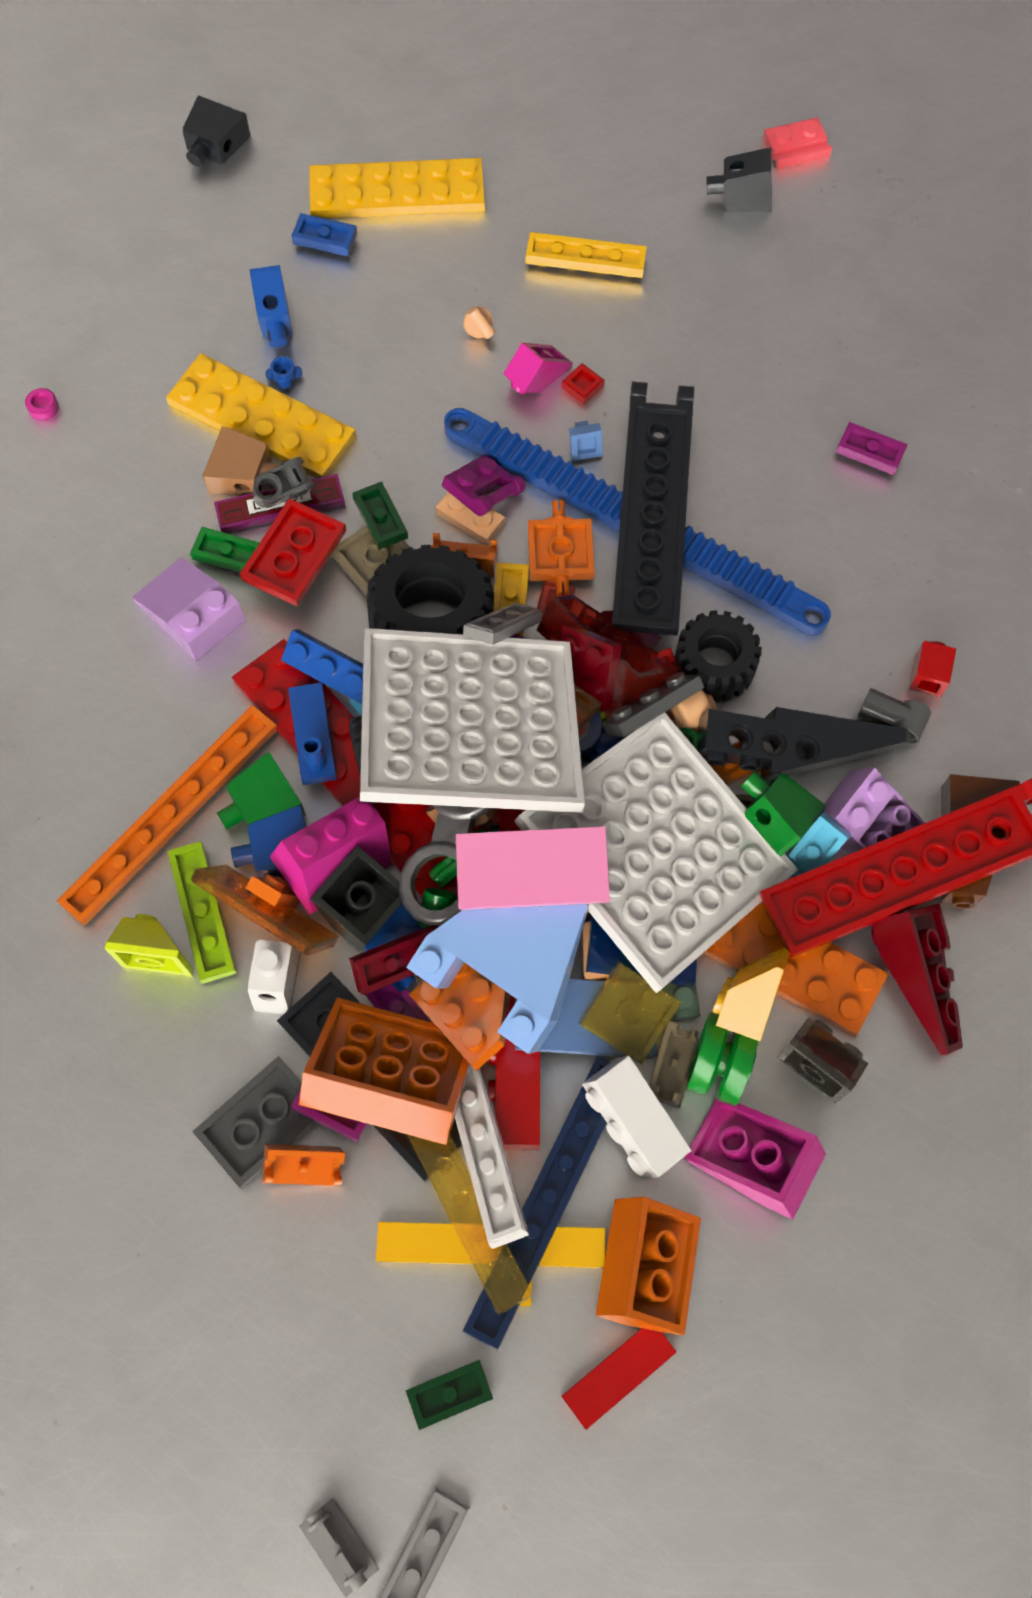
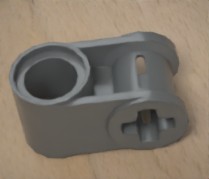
M302 457L290 459L256 477L252 496L257 505L262 508H272L287 501L289 498H298L315 489L314 481L309 480L302 466L304 463ZM268 484L274 487L276 494L272 497H265L261 495L258 488L261 485Z

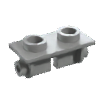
M333 1498L299 1525L345 1598L361 1587L368 1578L379 1570Z

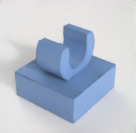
M586 420L575 422V427L569 428V449L572 461L603 456L602 429L599 423L589 425Z

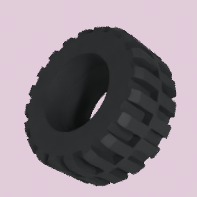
M430 544L421 545V548L414 550L413 547L403 549L400 555L393 554L386 559V565L382 563L374 571V576L369 580L367 586L369 628L463 635L465 624L494 611V589L488 573L481 569V565L475 559H467L466 553L458 549L456 552L450 551L448 546L439 545V548H431ZM426 599L442 600L456 607L454 611L439 617H421L405 610L409 605Z

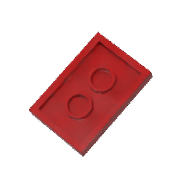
M289 498L240 572L241 580L299 607L347 531L345 523Z

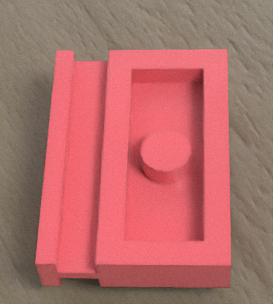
M818 117L764 129L763 140L766 147L771 148V158L776 162V169L830 157L832 147L827 143L828 138Z

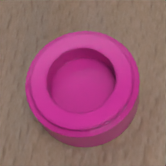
M35 389L25 399V406L29 414L36 420L50 419L58 412L59 403L55 394L49 389Z

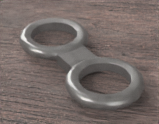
M432 805L438 811V816L431 843L418 848L406 860L400 874V897L403 906L414 919L427 925H442L462 911L458 908V899L451 906L443 910L426 909L418 901L415 892V879L420 868L433 858L448 856L457 861L456 834L473 833L476 818L486 814L491 808Z

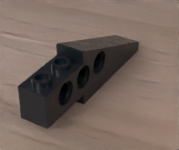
M780 707L773 709L765 718L708 709L699 718L697 751L711 765L732 763L738 764L740 769L756 771L761 768V777L765 781L775 779L780 773L790 776L893 751L906 742L907 729ZM729 736L736 737L740 742L741 748L734 747L729 740ZM763 741L772 746L773 754L768 753L764 749ZM796 747L801 748L805 752L806 759L801 758L797 754Z

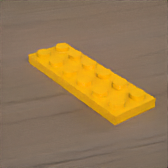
M481 158L309 165L311 216L329 219L485 211Z
M202 353L197 356L166 397L169 405L218 430H221L222 426L266 443L270 456L282 462L302 457L304 461L302 466L306 474L314 478L329 476L357 437L354 428Z

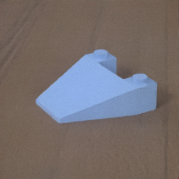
M573 904L462 910L425 937L406 968L437 989L449 988L464 963H466L517 999V1002L497 1032L528 1054L538 1052L559 1020L589 905Z

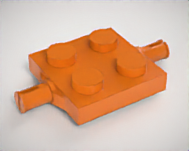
M554 500L552 502L553 517L544 520H528L530 581L556 582V597L562 599L563 588L564 599L570 597L569 581L594 580L591 518L574 519L565 516V501L560 500L558 510V500Z

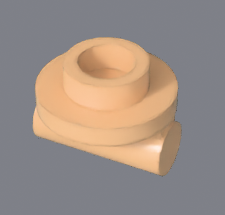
M476 306L466 312L463 326L468 335L474 338L485 337V339H488L495 333L492 327V316L486 308Z

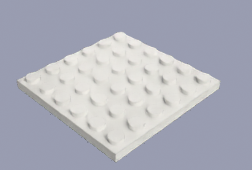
M365 628L360 801L582 813L585 800L570 642L506 638L491 645L463 637L461 634Z
M665 712L635 730L582 769L585 800L582 813L526 810L514 821L522 831L585 827L606 828L610 903L588 904V911L656 993L762 902L759 894L761 890L786 881L798 870L786 854H783L781 857L776 854L748 821L744 813L747 808Z

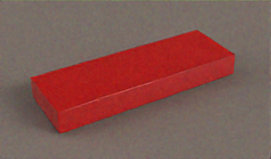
M641 1328L561 1397L585 1430H587L676 1354L677 1351L662 1332Z

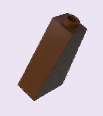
M950 774L941 786V816L1020 784V781ZM1000 828L992 829L994 837L1004 838L1003 830ZM992 875L942 895L941 902L952 903V906L958 909L973 908L986 896Z

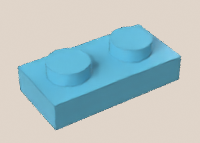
M825 813L821 814L787 856L798 868L791 877L793 878L829 863L851 834Z

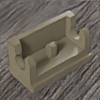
M669 1020L663 1032L648 1085L659 1102L680 1109L700 1038H698L699 1032L697 1030L691 1029L690 1032L681 1030L678 1023Z

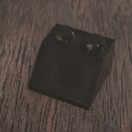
M808 1017L777 1058L836 1104L853 1090L869 1063L862 1058V1052L854 1045L847 1042L843 1044L832 1035V1029L827 1024L817 1019L813 1021Z

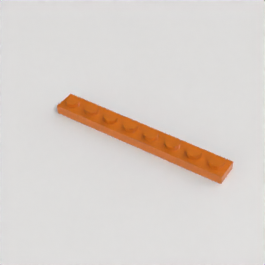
M251 705L58 898L57 902L85 927L277 732V725Z

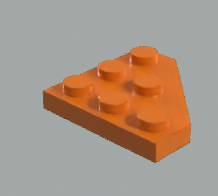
M464 963L449 988L436 989L424 980L409 994L476 1071L505 1045V1037L497 1031L505 1020L506 1011H509L510 994L466 963Z

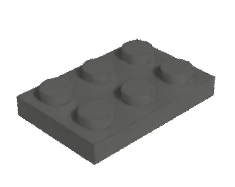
M279 1056L192 1131L241 1189L263 1171L265 1144L292 1145L316 1123L292 1110L291 1105L301 1089L302 1082Z

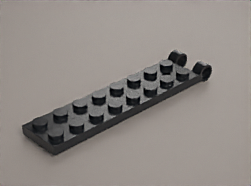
M632 381L611 630L677 636L680 618L694 386L678 385L676 405L646 403L648 382ZM659 432L662 433L665 437L656 438L653 436V434Z

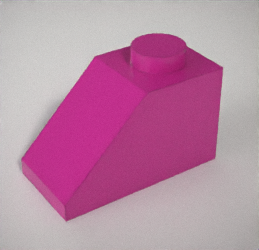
M521 343L503 375L511 381V387L521 394L541 393L568 371L573 363L552 345Z

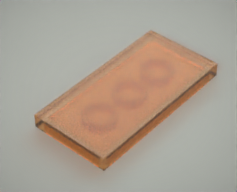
M227 864L198 868L190 879L203 890L306 956L334 947L340 937L296 908L274 907L245 889L250 879Z

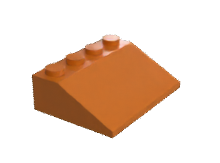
M337 997L303 1071L299 1105L446 1145L470 1063L432 1022Z

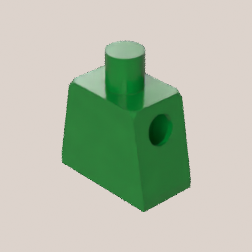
M270 752L264 754L227 784L226 789L234 803L216 812L226 830L244 820L249 825L296 806H301L304 816L306 815L301 801Z
M754 771L740 785L754 798V801L744 812L745 817L780 857L803 838L826 806L783 773H780L768 784Z

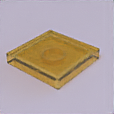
M618 962L581 1018L579 1024L642 1064L682 1002L663 989L656 993L641 975Z

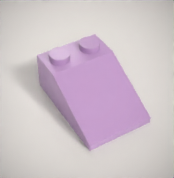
M182 557L132 596V599L196 662L246 621L240 603L215 579Z

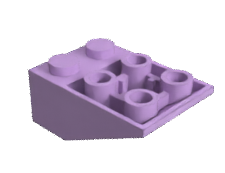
M875 767L850 770L825 802L826 806L820 813V815L823 813L828 815L851 834L841 847L849 854L925 823Z

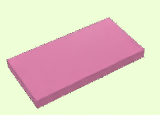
M605 827L456 834L459 910L610 903Z

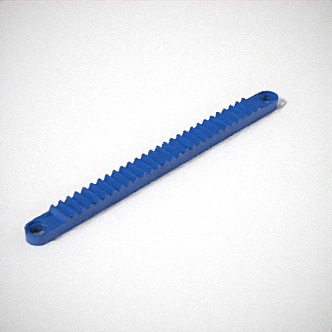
M455 408L446 414L444 418L445 434L451 441L480 457L486 454L509 473L519 475L531 485L559 500L565 501L566 504L619 532L623 491H617L615 485L608 486L604 479L597 480L593 473L586 474L582 467L575 468L570 461L565 463L561 456L554 457L550 450L543 451L539 444L532 445L528 438L525 440L521 439L517 432L512 434L507 427L502 429L496 421L491 423L464 408ZM458 420L465 421L468 424L464 430H455L451 427L452 423ZM691 526L685 527L683 568L805 634L818 635L827 628L831 618V611L823 601L795 587L793 581H784L782 575H773L771 569H762L758 562L751 563L747 556L741 558L737 551L727 550L724 544L717 545L715 539H706L702 532L695 533ZM815 611L820 614L822 621L817 624L810 623L806 620L805 613Z

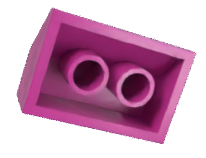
M360 797L282 840L270 856V859L309 915L318 911L310 901V898L356 846L360 847L384 869L392 865L389 859L391 851L385 822L372 803L360 801Z

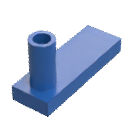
M322 682L288 688L302 784L309 785L337 780Z

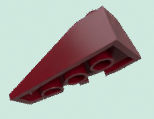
M940 903L890 915L882 921L872 924V940L878 947L882 960L940 1055H947L963 1048L958 1005L954 999L950 998L949 993L951 982L955 980L953 969H947L944 950L951 948Z

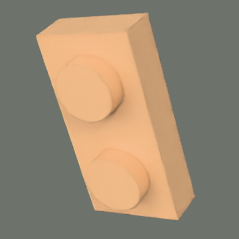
M449 492L435 507L436 515L484 545H488L490 540L494 538L505 524V517L495 510L491 509L489 513L478 516Z

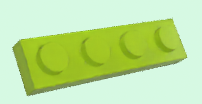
M199 841L168 850L167 853L200 982L204 984L237 974L203 843Z

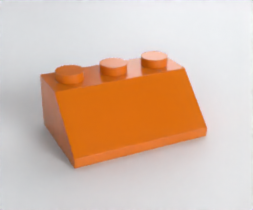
M644 1196L615 1199L595 1316L627 1326L685 1335L701 1218Z

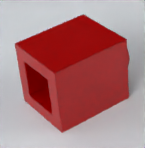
M923 641L915 655L909 690L942 697L951 681L957 648L946 646L939 641Z

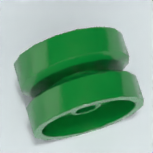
M710 1011L700 1035L693 1065L687 1079L686 1090L705 1095L711 1089L715 1076L718 1075L716 1087L718 1101L737 1106L753 1070L758 1040L733 1032L731 1040L728 1042L729 1030L716 1026L720 1014Z

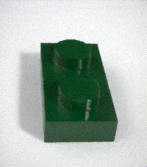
M382 481L352 493L353 500L378 550L408 539V531Z
M480 1360L405 1390L419 1430L493 1399Z

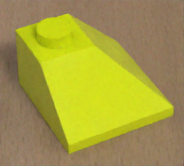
M136 914L135 918L123 917L106 941L105 950L122 967L190 976L193 974V968L154 916Z

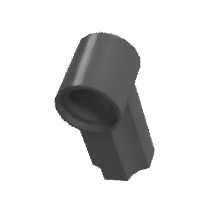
M870 688L857 716L876 724L906 728L907 739L905 744L913 745L919 742L931 716V710L921 702L915 700H905L902 702Z

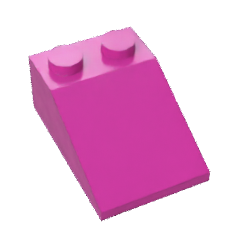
M716 1098L690 1146L692 1151L684 1158L687 1162L758 1204L793 1220L826 1153L816 1135L740 1103L737 1106L718 1101Z

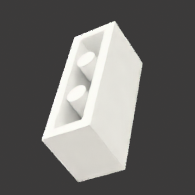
M630 1056L614 1059L582 1083L587 1092L586 1099L595 1111L602 1114L608 1124L606 1128L609 1135L616 1143L623 1146L629 1156L627 1161L630 1167L643 1178H659L692 1151Z

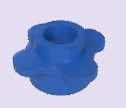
M281 356L271 362L270 368L266 370L265 375L268 380L278 383L279 388L288 389L295 378L302 376V369L299 366H295L293 360L289 357Z

